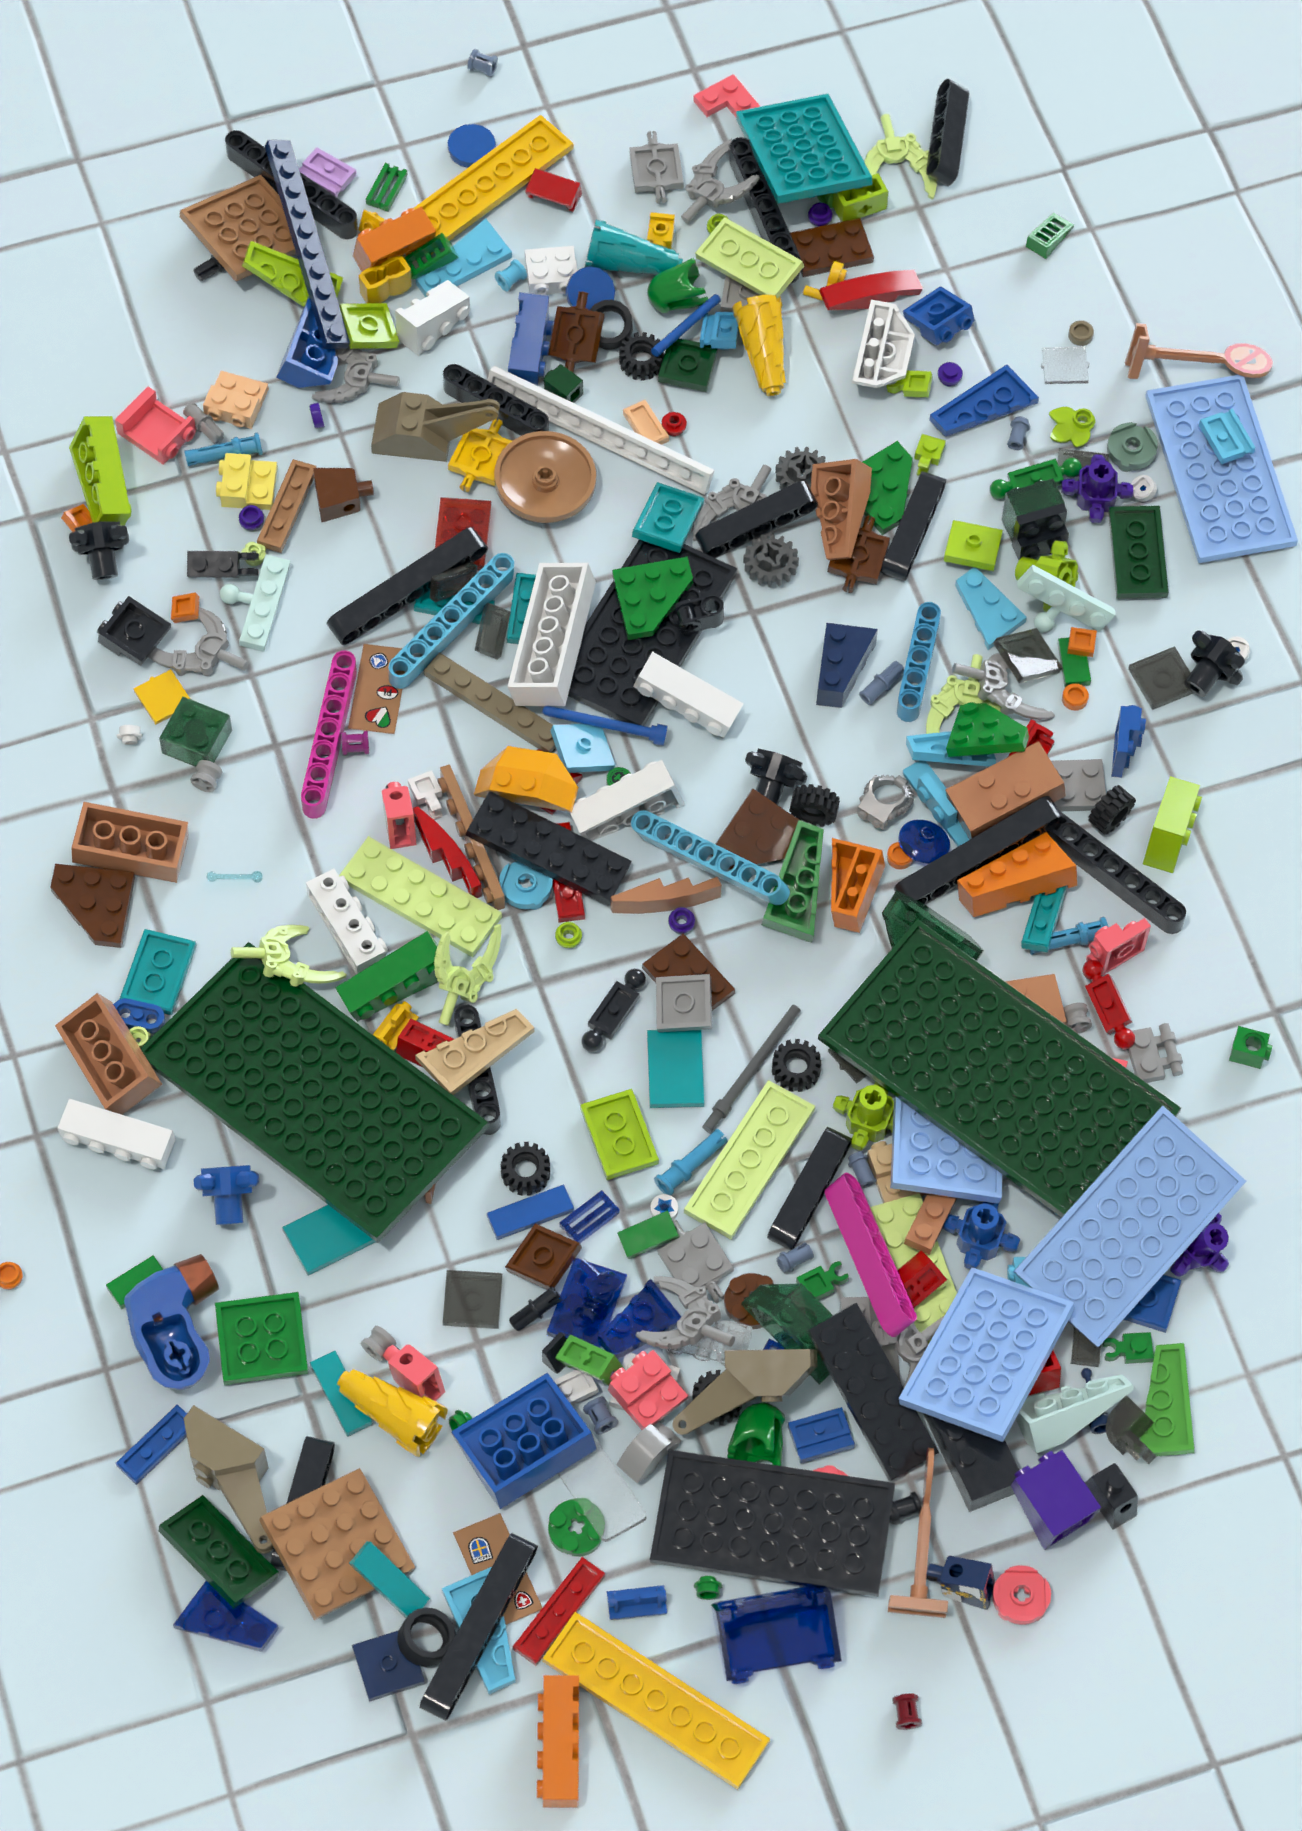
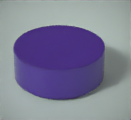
M319 402L310 404L309 408L314 427L316 429L325 427Z

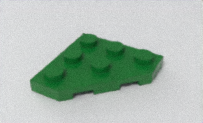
M898 440L863 461L864 464L872 468L870 494L864 515L870 516L869 521L871 516L875 518L874 526L881 535L899 525L905 510L913 458Z
M688 557L612 570L627 639L632 640L653 636L664 618L669 616L674 605L679 602L683 593L691 587L693 576Z
M969 702L959 707L946 751L948 757L1023 752L1027 746L1029 733L1027 727L987 703L976 704Z

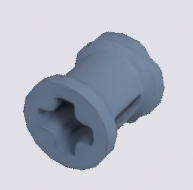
M473 49L467 68L471 71L476 69L485 72L487 76L491 77L496 70L498 57L495 55L491 57L479 53L477 49Z
M603 1396L589 1401L583 1407L584 1413L589 1414L595 1425L594 1431L596 1434L608 1432L618 1423L617 1418L609 1412L606 1406V1399Z

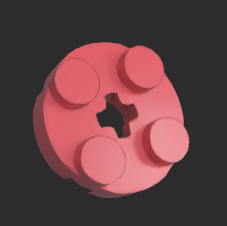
M1024 1565L1013 1566L1005 1570L996 1580L992 1599L998 1615L1003 1620L1024 1625L1038 1621L1044 1616L1051 1600V1589L1048 1581L1038 1574V1571L1034 1568ZM1022 1588L1025 1594H1029L1030 1598H1025V1601H1019L1018 1598L1014 1597V1594L1018 1593V1590Z

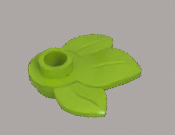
M1066 406L1049 412V416L1057 423L1050 436L1053 441L1059 443L1071 441L1076 448L1085 445L1089 441L1090 431L1095 426V417L1090 410L1081 408L1075 411Z

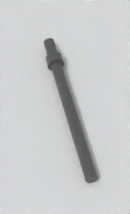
M792 1005L723 1099H719L713 1106L712 1114L702 1126L706 1132L711 1133L722 1118H726L732 1110L731 1105L801 1012L798 1006Z

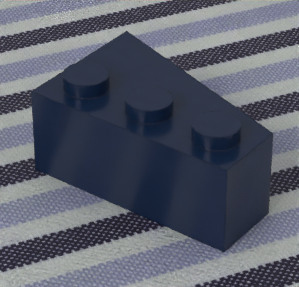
M826 623L816 705L836 708L843 707L856 683L860 671L863 670L866 660L876 646L878 629Z

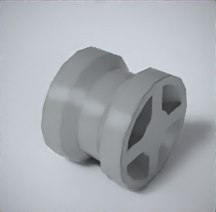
M200 760L196 766L197 772L192 775L190 781L193 786L202 791L213 792L217 786L216 779H219L222 775V769L213 762Z
M1072 1003L1063 1007L1067 1021L1066 1026L1076 1033H1082L1091 1028L1092 1023L1086 1015L1088 1008L1085 1003Z
M375 1326L371 1330V1336L364 1338L360 1344L370 1356L378 1361H382L386 1349L391 1345H396V1341L386 1330Z

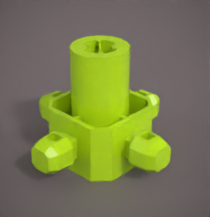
M1054 541L1050 552L1052 555L1040 556L1039 560L1022 557L1016 565L1015 578L1018 581L1034 565L1075 587L1079 576L1078 564L1076 560L1065 558V555H1068L1067 542ZM1043 602V610L1047 612L1052 606Z
M877 1082L874 1085L857 1090L853 1101L849 1097L839 1095L836 1096L832 1108L836 1112L843 1115L847 1113L846 1127L849 1133L853 1134L851 1146L859 1151L864 1150L869 1141L876 1143L883 1140L888 1129L893 1133L894 1101L891 1096H888L889 1091Z

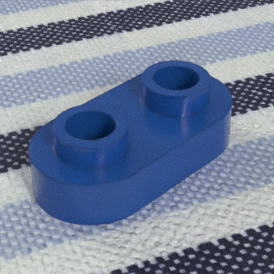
M127 998L120 999L113 1004L120 1016L124 1013L130 1014L127 1018L121 1017L128 1029L139 1026L145 1028L147 1032L156 1033L165 1025L164 1012L157 1005ZM149 1019L156 1020L153 1024L147 1023Z

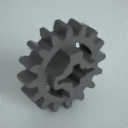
M795 447V453L787 450L785 457H779V463L776 464L775 480L780 482V490L799 481H806L811 489L813 464L825 463L826 457H818V450L810 453L809 447H805L804 451H800L798 447Z
M771 534L770 539H766L764 535H761L759 542L756 539H752L751 546H746L743 563H745L744 570L745 572H750L749 578L751 580L756 577L758 578V585L766 581L768 587L772 586V582H776L778 586H781L782 579L789 582L791 575H796L799 565L798 550L792 549V541L784 543V536L775 539V535Z

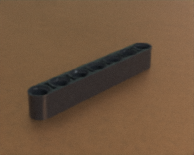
M240 130L230 131L225 136L228 159L253 177L261 175L279 194L265 147ZM300 172L313 219L342 239L354 238L358 233L356 211Z
M743 137L733 139L730 144L729 162L738 184L752 175L760 177L752 189L744 195V198L761 238L800 259L775 197L755 159L749 140ZM800 272L791 283H794L799 279Z
M473 527L466 528L333 614L328 619L327 626L342 645L349 644L486 554L488 547Z
M1044 796L902 879L895 885L894 891L908 912L915 911L957 887V880L1045 832L1048 833L1064 821V816L1050 796Z
M1061 812L1064 816V821L1058 827L1048 832V835L1077 866L1162 931L1168 934H1175L1181 931L1186 917V908L1181 902ZM1064 837H1072L1074 840H1067ZM1085 852H1091L1095 856H1088ZM1105 868H1112L1115 872H1109ZM1126 884H1133L1136 887L1130 888ZM1151 899L1156 901L1157 903L1152 904L1149 903L1147 900ZM1169 915H1173V916L1177 917L1178 919L1173 920V919H1170L1168 916H1169Z
M513 1533L508 1536L427 1687L419 1705L420 1709L445 1721L448 1720L532 1563L538 1545Z

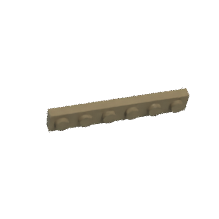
M439 652L424 669V676L531 745L549 753L556 749L550 731L553 726L551 723L524 706H516L512 698Z

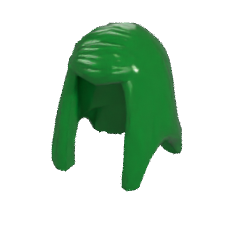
M694 258L657 274L650 281L647 288V296L650 304L657 311L668 313L671 310L701 306L708 300V296L703 298L697 297L706 293L704 287L696 288L693 286L695 280L700 275Z
M765 1402L752 1404L741 1413L728 1445L727 1458L750 1462L770 1461L772 1465L781 1466L783 1449L781 1427L785 1421L784 1413L772 1404Z

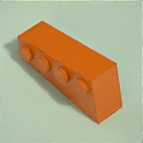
M1045 832L957 880L959 901L973 917L1006 908V904L1014 901L1026 902L1030 900L1031 896L1045 893V895L1056 892L1057 888L1066 885L1068 888L1077 886L1076 864Z
M544 1675L543 1693H538V1711H543V1722H538L537 1740H543V1751H537V1769H543V1780H537V1798H543V1808H578L579 1675Z

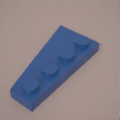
M1006 364L930 414L929 420L946 437L1037 404L1039 397Z

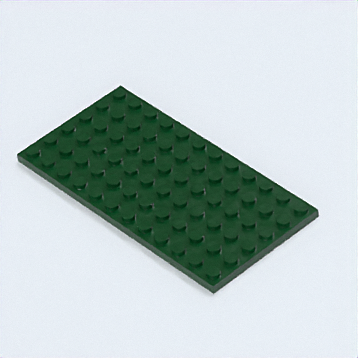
M918 919L818 1035V1040L1061 1217L1161 1106H1164L1175 1117L1181 1111V1107Z
M248 942L244 947H255V946L252 945L250 942ZM231 958L140 1049L156 1072L379 1243L489 1128V1122L306 984L292 986L290 984L291 979L284 976H265L263 974L265 966L261 958Z

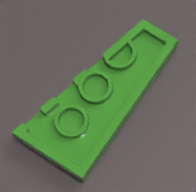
M1184 1343L1156 1345L1137 1456L1142 1458L1195 1453Z

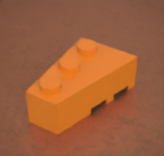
M422 206L415 210L414 208H409L394 220L392 218L386 219L379 227L360 232L356 238L353 258L361 272L369 267L381 266L389 258L404 254L406 256L433 239L436 230Z
M832 838L831 912L834 927L860 933L885 868L883 851L881 849Z

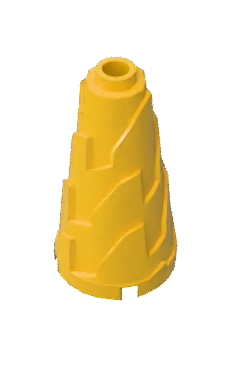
M776 295L747 298V305L742 306L741 301L733 305V315L737 320L744 347L755 371L758 387L767 396H775L781 393V389L784 388L783 383H786L783 364L782 300L780 296L776 298Z
M352 1369L350 1372L344 1371L338 1380L337 1385L340 1386V1393L353 1402L358 1410L377 1422L380 1428L395 1438L397 1444L416 1457H420V1452L424 1454L439 1434L442 1425L438 1424V1418L441 1417L446 1420L447 1407L424 1395L420 1397L400 1386L397 1388L375 1376L372 1378Z

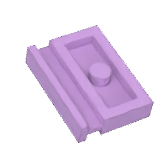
M317 147L306 158L299 169L302 174L335 197H338L339 192L343 191L356 177V169Z

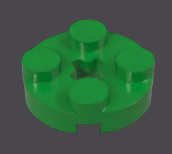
M586 1498L570 1499L559 1504L549 1515L548 1535L551 1543L558 1551L581 1557L592 1553L599 1547L604 1537L605 1520L599 1508L592 1504L590 1500ZM572 1522L583 1523L584 1526L581 1528V1534H577L576 1531H569V1528L572 1527Z

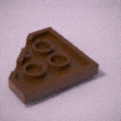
M751 789L715 844L754 864L785 859L799 819L755 789ZM735 864L731 865L728 869H733Z
M55 864L50 886L54 896L62 902L67 912L84 929L94 945L122 947L135 881L134 872Z

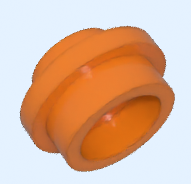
M14 1262L0 1264V1287L3 1289L17 1287L23 1278L20 1266Z

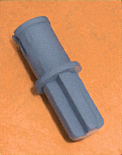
M893 661L881 674H876L874 680L859 692L861 699L866 704L871 705L884 691H889L890 685L904 673L903 665L898 661Z

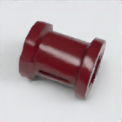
M908 1693L892 1698V1702L896 1705L897 1729L908 1730L922 1725V1719L918 1718L916 1702L919 1700L918 1695Z

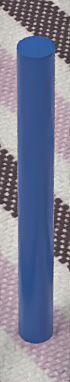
M717 294L711 296L651 349L652 354L658 357L719 304L721 298Z

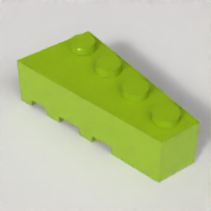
M84 416L69 446V450L92 522H120V525H125L131 517L132 510L128 501L113 417Z

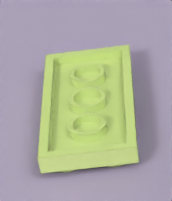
M725 217L695 252L698 260L760 295H776V298H779L804 267L803 261Z

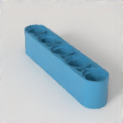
M933 602L922 603L917 611L897 704V715L905 722L915 721L920 715L941 616L940 607ZM916 660H920V661H922L923 663H917V662H915V661H916ZM910 682L918 683V685H912ZM905 704H911L913 707H907Z

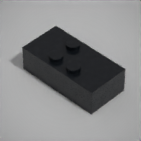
M923 1413L969 1512L1015 1494L1011 1484L1015 1480L1014 1474L1019 1471V1468L1005 1440L1001 1442Z

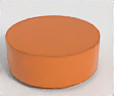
M1080 684L1066 686L1062 694V703L1066 708L1073 711L1083 709L1088 702L1089 694L1087 689Z
M896 842L888 848L887 861L891 867L902 870L912 864L914 851L909 844Z

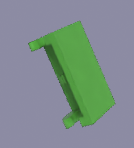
M573 1335L568 1337L555 1357L565 1366L582 1371L601 1380L608 1386L612 1382L610 1380L611 1373L623 1367L614 1354Z

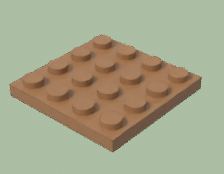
M261 175L180 210L179 217L236 282L253 274L242 266L251 241L291 257L296 255L280 197Z
M360 1468L261 1516L259 1519L314 1621L376 1590L349 1564L366 1541L372 1542L405 1575L416 1568Z

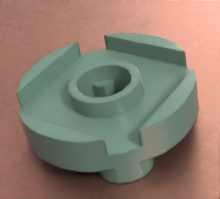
M1128 422L1120 424L1113 429L1108 438L1107 453L1120 470L1124 472L1139 470L1154 462L1158 440L1150 428L1146 426L1142 428L1136 426L1137 423ZM1128 443L1138 445L1136 450H1131L1128 448Z

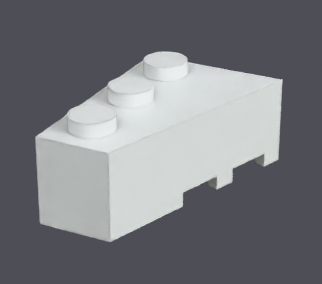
M449 280L429 290L426 293L428 297L421 301L417 298L412 300L410 303L412 306L403 310L400 307L395 310L396 332L399 341L418 356L425 350L431 349L436 340L442 335L448 334L452 326L459 320H464L470 312L469 296Z

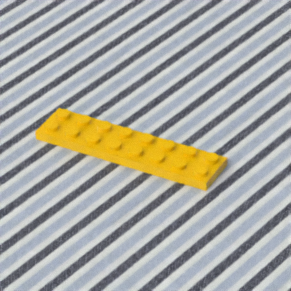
M540 114L415 206L414 210L422 206L436 230L435 237L443 233L449 240H452L530 181L535 168L545 171L572 151L573 142Z
M577 1612L573 1614L543 1657V1662L560 1674L579 1675L580 1687L737 1790L770 1742L769 1737Z

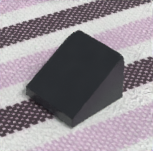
M558 1333L542 1350V1362L556 1374L560 1373L565 1367L562 1362L555 1358L567 1340L563 1333Z

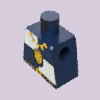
M948 1556L944 1566L930 1563L926 1574V1580L940 1583L943 1596L988 1610L995 1584L992 1564Z

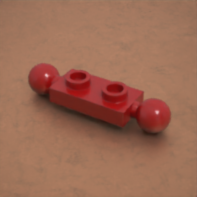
M1090 959L1084 963L1082 968L1083 975L1088 980H1092V983L1085 986L1106 1033L1116 1032L1114 1035L1115 1045L1120 1049H1129L1135 1043V1034L1132 1030L1125 1028V1026L1132 1023V1019L1112 976L1107 974L1102 977L1104 973L1102 964L1097 960Z

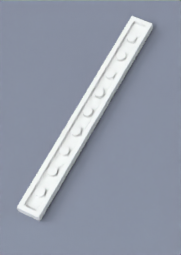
M493 366L490 369L487 381L547 414L550 422L703 495L709 491L714 474L713 469L501 368Z

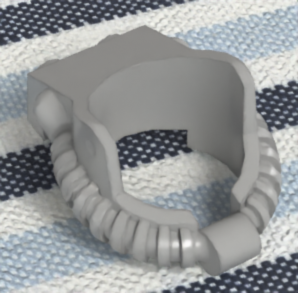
M875 775L866 784L863 791L864 795L859 798L861 803L857 809L858 816L863 820L866 819L871 822L875 828L883 830L887 826L888 820H893L911 808L914 795L912 789H910L911 787L907 785L908 780L900 775L896 778L893 775H881V777ZM896 785L902 789L904 796L896 803L883 804L875 798L873 793L881 786Z

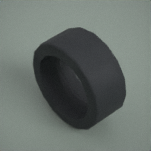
M613 299L602 300L592 306L591 311L601 313L613 311L624 320L623 331L614 338L601 336L599 348L605 350L620 348L621 342L623 340L626 341V337L632 335L633 332L632 315L628 307Z
M429 1607L419 1608L410 1613L398 1631L397 1642L401 1653L408 1661L418 1666L430 1667L442 1661L456 1635V1631L452 1621L443 1612ZM422 1622L435 1627L443 1640L440 1649L429 1652L419 1648L412 1640L410 1634L415 1624Z

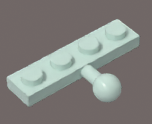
M266 554L254 594L242 592L234 584H226L221 588L220 598L224 603L234 604L239 601L250 604L239 640V646L264 652L291 560Z
M1034 565L1017 581L1018 589L1052 606L1047 612L1038 613L1034 619V626L1040 632L1050 631L1054 626V619L1060 612L1099 632L1115 616L1114 608Z

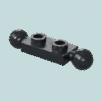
M636 968L630 969L624 977L625 985L616 981L588 1021V1027L593 1030L587 1031L582 1036L581 1043L585 1050L589 1052L598 1051L603 1045V1035L612 1039L639 999V993L634 990L642 988L646 982L643 971Z

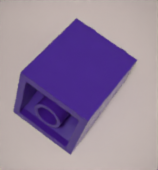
M1063 1450L1056 1454L1053 1451L1044 1454L1038 1459L1040 1464L1032 1469L1029 1465L1020 1469L1014 1474L1016 1478L1011 1484V1488L1044 1550L1092 1521L1101 1508Z

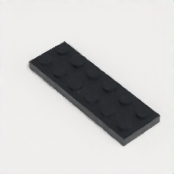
M491 791L488 792L465 835L609 906L611 896L615 895L632 862Z
M853 1303L806 1330L888 1481H892L926 1461L928 1448H934V1455L939 1453L917 1411L900 1405L899 1397L904 1388L857 1303Z

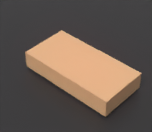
M646 400L623 409V415L635 433L661 445L669 442L667 432Z

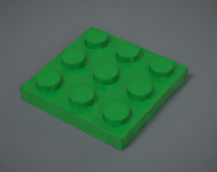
M299 1292L215 1303L224 1385L308 1374Z

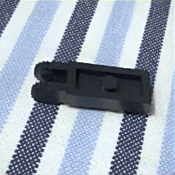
M187 551V577L239 578V576H257L258 569H240V560L255 561L259 559V553Z

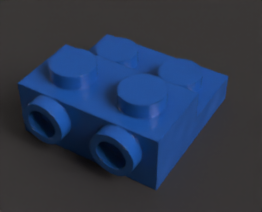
M942 286L903 310L904 319L920 328L921 336L936 346L942 342H950L954 334L962 329L968 330L975 321L972 305Z
M1136 705L1121 706L1115 729L1111 777L1122 778L1124 768H1129L1130 756H1134L1136 747H1141L1146 719L1141 718L1142 708Z

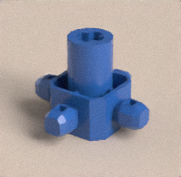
M251 1165L202 1168L201 1175H197L194 1178V1187L202 1191L203 1196H214L215 1224L243 1223L242 1194L252 1193V1187L259 1183V1174L251 1171Z
M983 1201L982 1204L968 1208L963 1220L959 1219L960 1216L950 1214L943 1227L945 1231L952 1234L955 1232L959 1233L956 1245L961 1253L966 1254L964 1267L967 1269L972 1267L977 1269L982 1259L988 1261L995 1258L999 1246L1004 1247L1003 1250L1015 1252L1018 1249L1020 1238L1010 1232L1008 1234L1004 1233L1006 1220L997 1211L998 1203Z

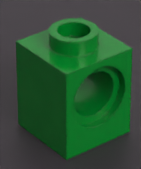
M1238 1026L1229 1061L1261 1069L1263 1060L1269 1061L1273 1045L1268 1044L1270 1034ZM1246 1046H1254L1257 1048V1051H1251Z

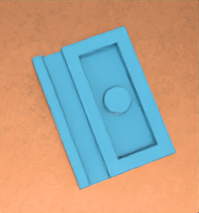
M1233 408L1229 412H1221L1200 420L1199 427L1221 464L1244 457L1247 453H1254L1256 447Z

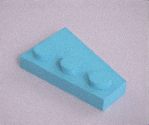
M973 567L956 580L955 586L967 610L970 611L975 620V626L978 632H981L987 650H990L1026 623L1027 617L977 568Z

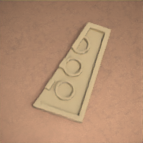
M515 1009L486 1022L485 1026L474 1031L472 1029L462 1033L461 1037L450 1042H442L436 1045L437 1048L426 1053L424 1051L420 1052L415 1057L418 1063L441 1087L455 1095L535 1032L534 1026Z

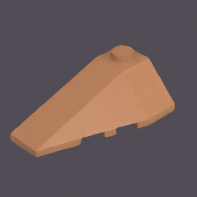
M858 459L813 464L811 491L818 502L817 509L815 510L822 526L821 537L827 560L851 558L870 494L872 468Z

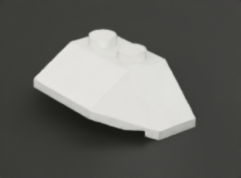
M871 300L852 384L878 388L906 377L915 334L900 314L896 304Z

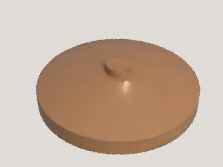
M551 431L532 432L516 438L500 453L495 465V488L503 504L517 516L539 523L559 522L576 515L589 503L596 486V468L590 453L575 439Z

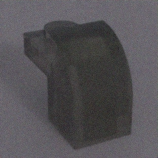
M1126 1395L1113 1408L1107 1418V1438L1122 1455L1128 1452L1135 1460L1142 1457L1150 1464L1157 1457L1139 1439L1154 1422Z

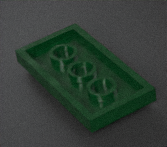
M1109 506L1108 516L1116 599L1167 598L1169 592L1160 506Z
M204 1495L159 1525L158 1532L234 1609L278 1578L279 1571L255 1549Z

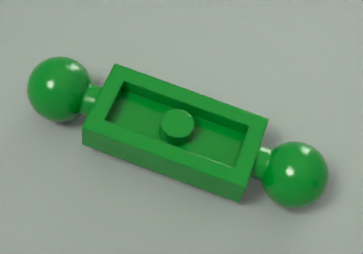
M1055 458L1008 472L1007 478L1009 481L1006 482L1002 479L994 480L990 485L989 491L995 499H1004L1010 491H1013L1015 499L1060 486L1062 480H1064L1063 475L1069 478L1077 477L1082 469V465L1076 458H1067L1061 466H1058Z

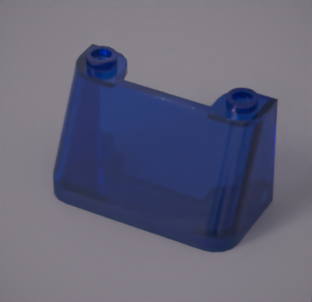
M804 1586L711 1604L726 1681H731L732 1684L748 1682L749 1677L757 1671L809 1662L817 1665L818 1669H827L834 1667V1662L842 1661L831 1592L827 1587L815 1588Z

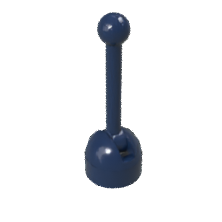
M1084 1368L1081 1371V1376L1086 1380V1383L1091 1381L1092 1371L1089 1368ZM1107 1412L1102 1413L1089 1423L1091 1433L1102 1434L1113 1428L1111 1418Z

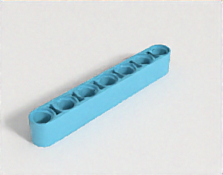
M507 553L495 555L390 661L388 677L393 687L403 689L409 686L437 654L441 653L473 621L474 617L479 615L488 606L489 602L494 600L511 583L514 577L515 563L511 555ZM505 567L508 570L500 571L498 568ZM483 584H488V585H490L491 587H490V588H483V587H481V585H483ZM471 601L474 604L465 605L464 602ZM450 618H453V619H456L457 621L454 622V623H450V622H448V621H446V620H447V619H450ZM438 636L440 639L432 640L429 637ZM414 653H420L423 656L417 658L412 655ZM402 670L406 673L403 675H397L394 672Z
M639 811L632 817L631 826L633 830L646 842L771 904L781 905L788 899L790 890L776 874L649 811ZM650 823V825L646 829H644L645 825ZM669 833H671L670 837H669L668 839L664 840L665 837H666V835H668ZM689 844H692L688 850H685ZM713 854V857L706 861L707 857ZM735 864L732 870L727 871L731 865ZM756 875V878L753 881L749 882V879L752 876ZM778 886L774 892L770 893L773 887Z

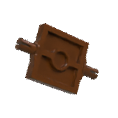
M578 291L576 306H557L548 352L549 356L565 360V367L573 373L575 363L583 361L596 363L605 316L604 313L591 311L586 308L589 293Z
M865 516L863 526L859 529L851 558L830 560L828 573L846 578L842 588L845 592H847L849 586L848 593H852L856 581L877 585L890 544V537L878 535L872 531L875 518L872 516L870 522V516Z

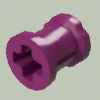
M364 731L363 734H346V732H342L343 756L353 752L369 754L368 731ZM361 742V744H349V743Z

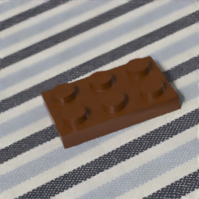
M861 218L790 233L800 259L803 261L802 277L830 272L834 261L843 263V269L874 262V255Z
M684 933L642 963V969L655 983L656 977L710 974L712 1011L735 994V988Z

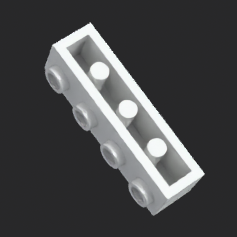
M654 652L651 653L633 686L642 695L658 700L665 708L674 709L681 713L688 721L698 723L711 734L719 735L723 738L744 704Z
M332 869L306 882L308 897L355 974L360 973L386 957L385 953L388 952L385 942L382 938L377 939L375 936V928L369 917L364 918L361 913L362 906L356 896L351 897L348 892L350 890L348 882L343 875L339 877L336 870Z
M70 1098L57 1128L63 1141L69 1144L78 1145V1143L88 1145L89 1149L97 1153H104V1151L114 1153V1156L120 1160L130 1161V1159H133L149 1169H156V1167L165 1168L176 1140L173 1130Z

